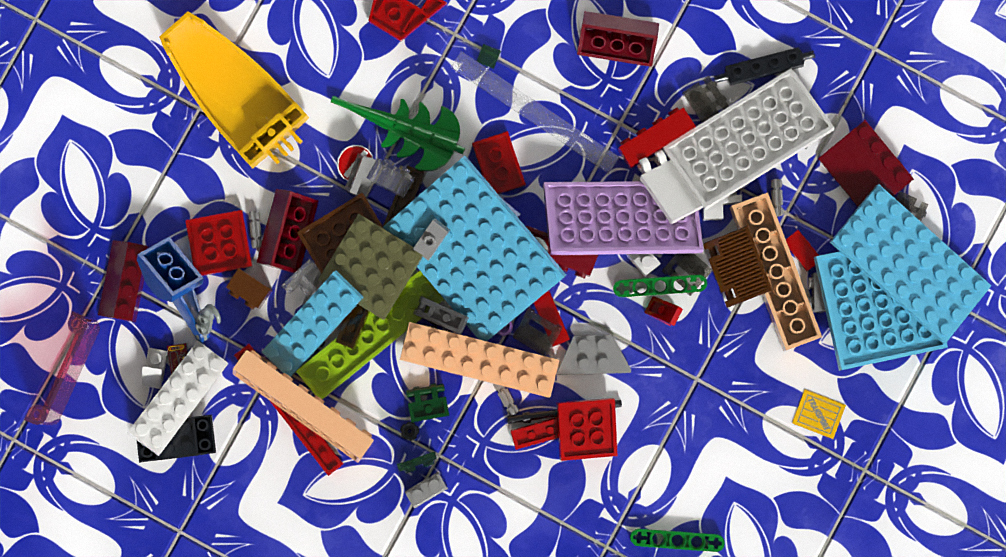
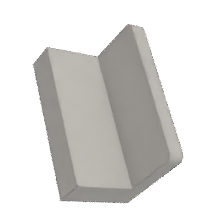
M358 153L345 190L356 195L363 193L366 196L379 161Z

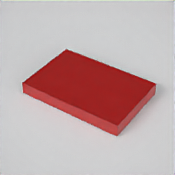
M508 131L472 143L482 176L498 195L526 186Z

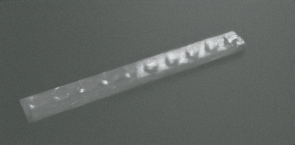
M461 51L451 65L453 70L608 174L619 159V156Z

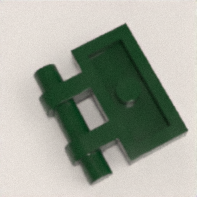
M433 383L427 387L419 388V386H416L411 390H406L407 398L415 397V402L408 403L411 423L449 416L446 397L438 398V392L445 391L444 384L436 385V383ZM432 394L433 399L421 401V395Z

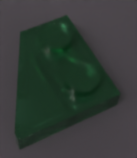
M435 452L399 463L397 466L399 472L405 471V474L415 471V466L423 464V467L435 464L434 460L437 459Z

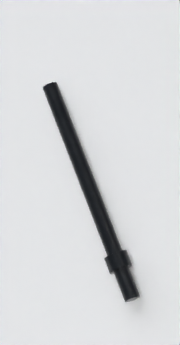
M615 400V408L622 407V401ZM557 409L534 413L527 411L522 412L520 415L507 416L508 424L519 422L525 424L531 423L532 420L557 417Z

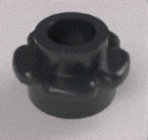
M414 422L403 424L400 429L402 438L405 440L409 439L410 441L415 440L417 434H419V427Z

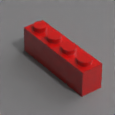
M678 107L673 109L664 120L662 117L655 120L651 128L646 129L644 127L639 130L635 138L630 139L628 137L620 142L621 146L618 148V151L630 169L639 164V160L645 157L649 158L655 152L663 149L664 146L696 127L684 107L680 110Z

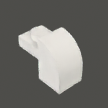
M734 192L707 210L702 208L703 221L722 220L723 205L741 203L742 195H737V192Z

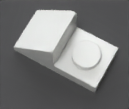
M154 348L148 349L146 364L142 367V386L161 389L168 351Z

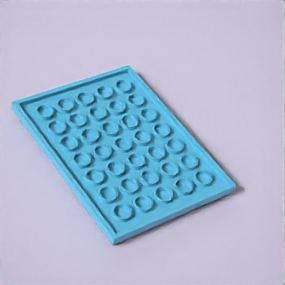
M466 156L457 161L383 226L386 231L412 247H415L435 218L450 229L431 259L428 261L423 257L417 268L454 311L469 317L466 325L479 340H489L566 276L565 272Z

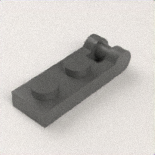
M422 296L418 301L420 303L418 308L414 310V315L457 334H462L469 317ZM430 306L428 314L425 313L426 307Z

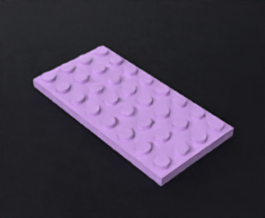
M641 181L544 182L543 184L550 255L703 252L699 210L670 224Z

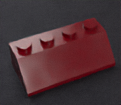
M584 11L577 55L652 67L658 39L659 23Z
M276 189L256 263L299 274L306 247L297 232L313 223L319 201L292 191Z
M526 226L534 237L544 240L549 250L548 233ZM550 255L564 272H567L569 269L575 272V276L583 279L586 276L590 277L598 255Z
M113 240L98 316L136 323L144 284V277L138 265L137 256L139 253L150 248L149 246Z

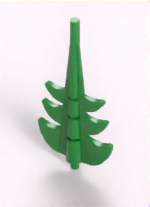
M332 96L330 103L346 108L388 130L387 137L381 143L382 148L392 146L400 138H403L404 145L397 153V158L409 157L420 148L424 149L423 158L415 166L416 170L426 172L438 170L449 162L454 152L464 154L465 147L457 145L460 138L458 119L452 111L444 106H441V115L437 123L431 125L430 113L422 102H419L417 115L413 119H409V108L404 99L400 100L397 113L391 114Z

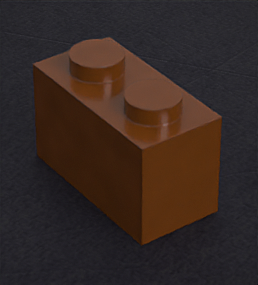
M239 268L226 286L230 290L228 294L237 300L239 297L246 300L244 304L253 310L255 307L261 309L273 291Z

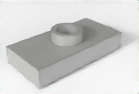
M436 218L433 219L413 249L429 261L450 229Z

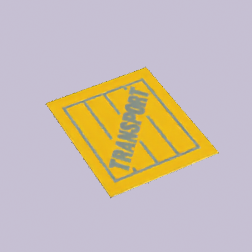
M804 390L792 424L834 439L846 405Z

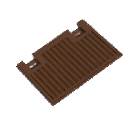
M748 225L703 243L704 249H708L711 256L709 262L720 291L725 293L727 308L772 291ZM732 288L734 290L736 298H734V295L731 290Z

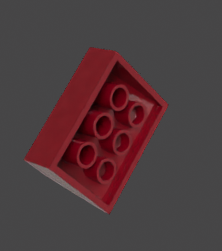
M866 120L818 158L857 207L860 206L878 184L894 196L914 180Z

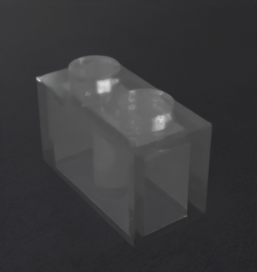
M377 158L366 177L372 183L402 198L405 197L415 179L409 174V169L401 165L399 168L395 167V163L387 158L384 161Z

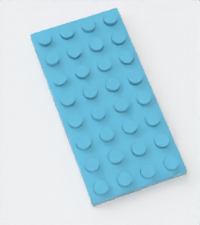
M880 184L874 187L830 241L833 246L943 344L947 343L991 287L982 276Z

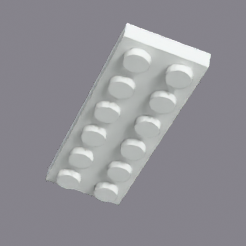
M197 340L127 433L159 456L226 368L228 362Z

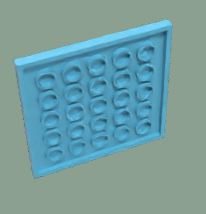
M841 252L814 257L839 371L948 348L947 343L943 344Z

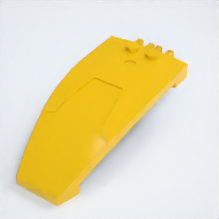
M187 11L159 36L166 54L169 56L193 98L217 130L252 169L268 155L278 164L280 161L272 152L278 148L280 153L286 157L288 153L281 146L282 143L292 152L294 148L286 140L291 135L297 143L301 144L303 142L295 131L309 119V116L258 63L204 20Z

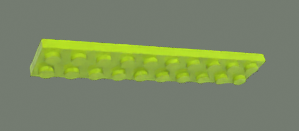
M418 271L409 279L385 320L371 312L369 313L355 350L336 343L335 339L296 372L311 391L323 400L407 331L409 322L417 323L422 319L413 314L414 310L419 306L420 302L418 301L421 296L438 304H441L445 299L423 273ZM430 306L426 307L425 313L428 314Z

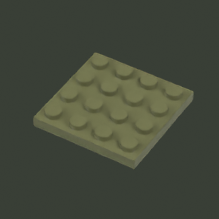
M358 214L318 280L324 283L334 271H337L364 297L358 305L385 320L422 260L423 255L415 251L411 245Z

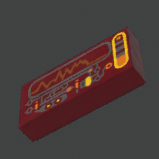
M187 343L167 346L171 374L188 354Z

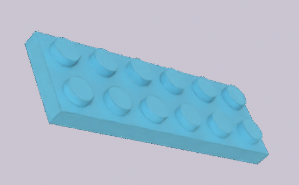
M334 271L265 347L262 353L283 373L292 377L364 297L343 276Z

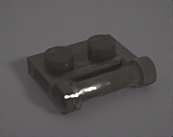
M677 253L661 272L669 276H681L672 268L676 264L688 275H703L707 278L713 269L694 253ZM697 278L693 285H696L698 288L703 281ZM682 279L676 280L683 288L685 287V282ZM688 282V289H687V290H691V287H690V286H693V285H691L689 282Z
M529 307L513 338L539 354L547 356L560 334L562 326L553 324ZM532 319L552 331L551 335L548 336L529 324L530 320Z

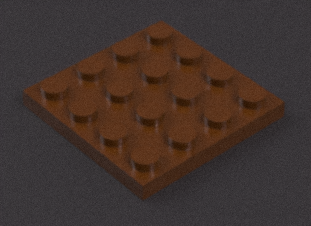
M360 193L297 232L321 274L358 214L383 228L363 193Z

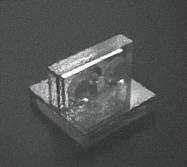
M309 259L282 287L291 294L299 286L307 296L313 295L318 289L307 278L317 269V266Z

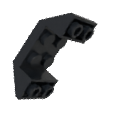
M212 414L187 418L159 456L137 441L139 463L216 453Z

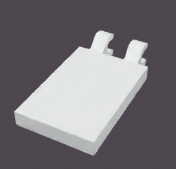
M662 149L655 152L656 156L653 157V160L658 167L651 169L650 162L646 157L639 160L640 164L637 167L643 174L640 180L670 224L703 208L672 161H667Z

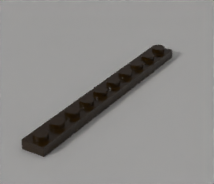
M407 165L383 226L417 197L426 175L424 171L416 170ZM357 304L346 316L336 343L355 350L370 311Z

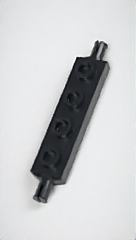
M799 47L727 65L725 66V73L714 75L715 83L727 81L732 86L786 72L791 68L792 70L804 67L805 60L815 58L814 50L802 53Z

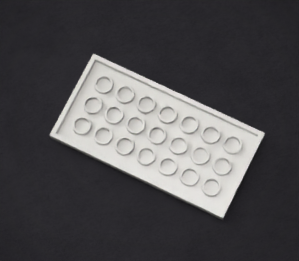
M791 68L664 146L663 150L702 207L707 210L834 131V126Z

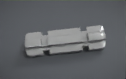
M781 179L771 180V188H773L771 191L772 205L777 217L783 215V208H781L783 205Z
M251 211L248 213L249 220H251L249 223L250 234L253 239L251 244L253 249H258L262 243L260 239L262 237L261 226L258 221L260 216L258 211Z
M493 384L495 390L499 392L498 396L504 407L508 408L506 411L509 416L517 414L519 409L517 405L513 404L514 400L508 388L505 389L504 386Z

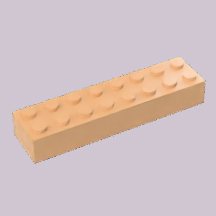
M765 193L732 205L730 211L736 227L740 229L748 225L772 287V291L762 294L783 351L822 338L769 194Z
M412 322L408 324L399 359L547 398L551 397L559 364L558 359Z
M245 351L233 368L234 376L359 463L374 441L368 431L364 429L361 431L356 428L357 424L349 418L345 420L340 416L341 413L337 409L325 406V401L316 395L313 397L308 394L309 390L301 384L299 386L292 382L293 379L286 373L282 375L277 372L275 365L270 362H263L261 356L255 351Z

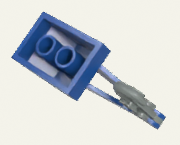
M170 237L139 253L137 262L144 280L152 292L159 299L173 302L196 340L202 343L209 339L214 316L217 323L221 322V317L216 307L212 304H207L203 309H200L194 289L203 284L204 278Z

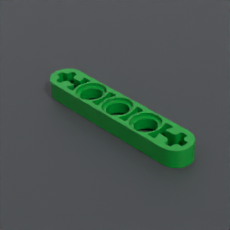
M703 275L628 279L617 281L613 286V291L618 297L692 293L705 290L708 282ZM687 278H691L690 282H695L697 278H700L701 281H704V285H701V289H697V286L693 285L690 286L691 290H687ZM677 279H682L685 282L684 289L677 290L674 287V282ZM659 280L664 281L666 284L665 290L661 292L655 289V283ZM629 282H633L632 289L634 294H630L631 290H625L624 294H621V291H617L620 283H623L624 286H630ZM638 282L646 284L645 292L639 293L636 290Z
M635 529L630 534V541L635 546L719 552L725 545L723 537L717 534ZM637 532H641L642 536H647V532H651L649 536L650 544H646L647 540L643 539L640 540V543H637L633 536L637 535ZM654 534H662L663 542L661 544L653 542ZM674 535H680L683 538L681 545L675 546L672 543ZM694 536H699L702 539V544L699 547H694L691 544V539ZM705 536H708V541H714L717 537L721 545L714 549V545L707 544L708 548H704L706 543Z

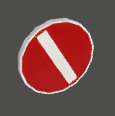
M361 145L346 147L337 158L338 173L347 181L358 153L373 158L371 152Z

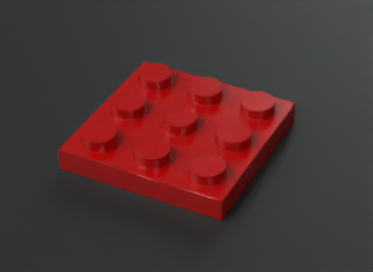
M243 210L185 220L193 266L202 276L238 270V268L253 267Z
M614 398L557 402L559 459L561 461L618 456Z

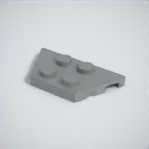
M613 335L573 336L557 371V375L631 373V369Z

